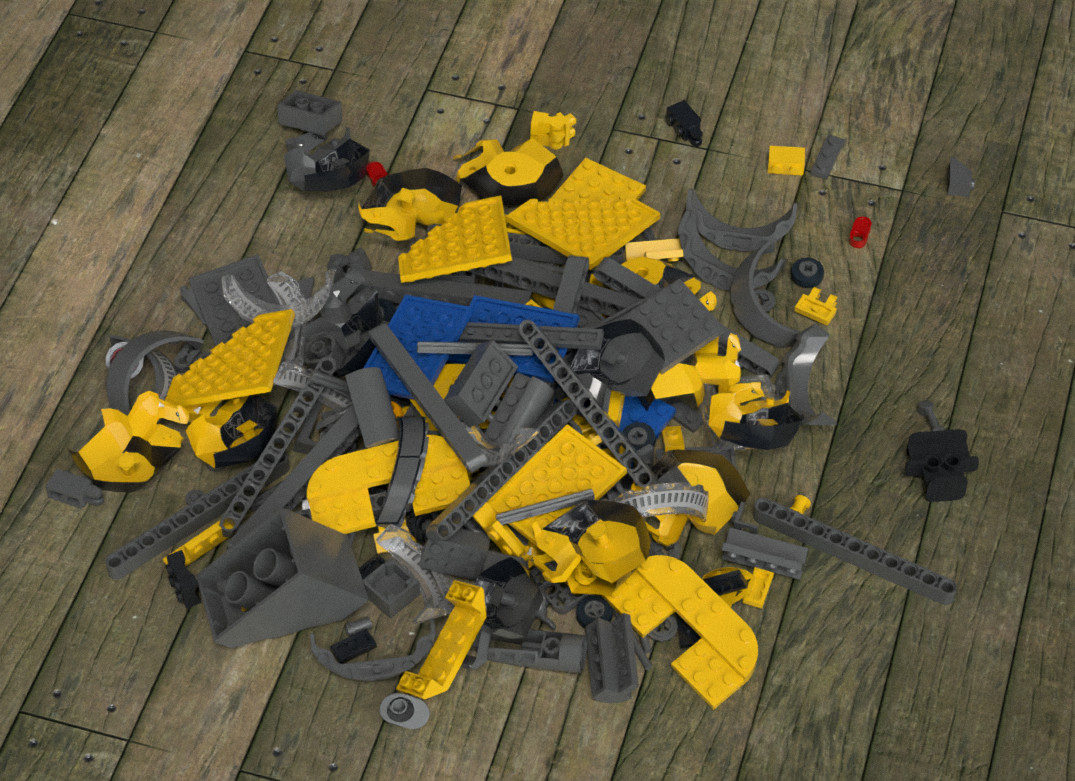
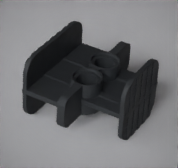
M965 430L925 431L913 433L909 437L906 452L910 457V461H907L905 464V474L907 476H924L926 499L928 501H953L965 496L968 480L963 472L976 471L979 465L978 457L969 455L966 442L967 432Z

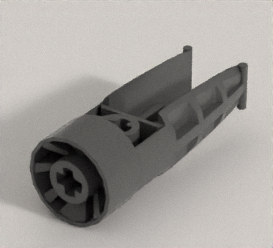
M533 629L529 630L526 637L505 639L493 634L491 635V640L521 644L522 649L489 648L487 656L489 661L582 673L584 670L587 656L586 635Z

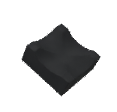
M180 550L167 555L168 564L165 567L169 574L168 580L171 587L176 589L175 593L179 603L183 602L186 609L200 604L201 598L195 591L198 583L195 575L191 574L185 567L183 551Z

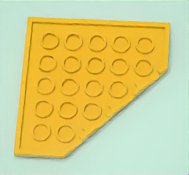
M496 196L464 203L458 213L453 212L444 219L445 223L443 225L434 227L427 233L428 237L424 240L419 239L410 246L411 250L408 253H402L398 256L401 283L413 282L424 278L429 279L434 276L449 275L458 271H468L473 268L487 267L498 263L504 264L512 261L502 197Z
M625 197V200L600 198L599 201H589V198H574V201H563V198L548 199V202H538V199H530L508 214L506 222L567 257L569 255L588 257V269L592 270L603 258L615 253L658 221L661 213L633 197Z
M293 309L260 314L253 318V323L247 328L241 327L231 335L233 338L225 344L221 342L211 349L209 356L204 359L200 357L188 366L190 370L183 375L179 373L173 377L165 401L184 407L271 392L295 317Z

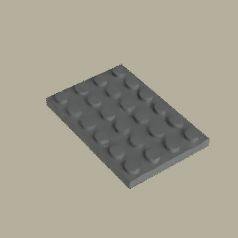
M258 254L188 278L215 346L221 342L225 344L233 338L231 335L243 326L247 328L253 323V320L240 312L228 297L226 291L230 276L242 295L253 305L269 313L282 311ZM291 330L287 340L294 338Z

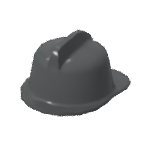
M394 692L385 697L380 704L379 710L381 717L385 721L408 729L421 728L427 723L430 715L429 708L424 701L404 692Z

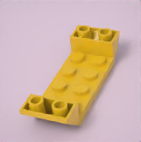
M456 580L453 581L445 596V599L455 605L440 631L420 672L414 674L405 671L396 690L424 700L448 691L487 617L484 589L482 587Z

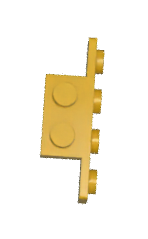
M680 238L625 244L626 261L635 257H648L657 260L668 258V262L679 261V257H683Z
M486 502L472 517L484 529L489 538L496 543L503 554L522 558L525 546L506 524L501 525L496 520L497 513ZM528 561L529 569L533 565L530 561Z
M219 520L172 553L182 550L185 556L186 567L229 537H223ZM230 523L223 524L226 529L233 528ZM167 556L163 558V562L166 565L168 564Z

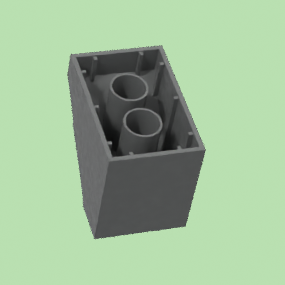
M282 507L196 575L214 642L230 648L267 638L274 639L310 627H320L344 620L369 600L348 535ZM241 607H244L249 610L242 611Z

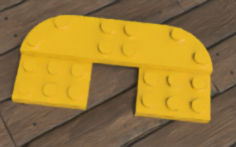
M438 435L426 436L429 437L427 454L412 502L415 516L446 509L470 486L466 467L445 439ZM399 441L340 455L320 465L311 476L307 487V500L312 520L343 534L375 527L376 522L368 488L390 482Z
M649 556L611 595H602L620 615L626 613L631 616L632 628L642 638L674 612L701 637L699 641L673 661L671 667L713 710L742 687L754 673L758 657V644L752 629L684 562L670 556Z

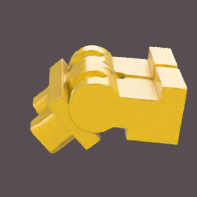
M534 111L531 121L530 139L533 138L542 146H549L554 150L562 148L563 145L566 147L570 143V138L575 136L576 132L572 125L576 124V118L571 113L564 116L559 112L556 116L551 117L549 113Z

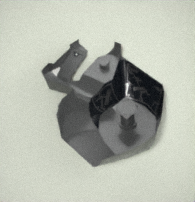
M346 127V133L343 138L331 139V142L318 147L312 154H309L312 149L326 139H329L326 135L308 132L296 138H290L285 141L288 152L284 155L289 182L303 191L328 192L349 188L364 178L370 149L351 139L349 127Z
M355 269L347 273L344 278L332 286L328 298L319 309L322 317L310 323L301 334L309 341L308 338L311 335L325 331L337 340L345 352V358L342 363L343 368L333 373V377L344 379L346 378L345 375L364 368L375 349V345L367 332L382 323L378 292L373 286L363 289L349 300L348 305L346 304V299L365 280L362 274L358 273ZM327 287L318 293L316 301L326 291Z
M632 319L615 321L595 328L603 329L604 332L601 350L578 349L570 364L571 368L607 414L611 390L628 397L647 396L665 362L663 350L646 328ZM579 385L573 387V394L578 392ZM577 408V413L575 415L584 417V415ZM602 414L596 417V424L602 421Z
M512 557L499 561L486 569L475 581V586L484 589L487 617L472 646L478 647L477 657L466 655L462 662L466 669L476 670L487 661L492 634L505 639L526 637L542 604L543 596L534 576L524 565Z

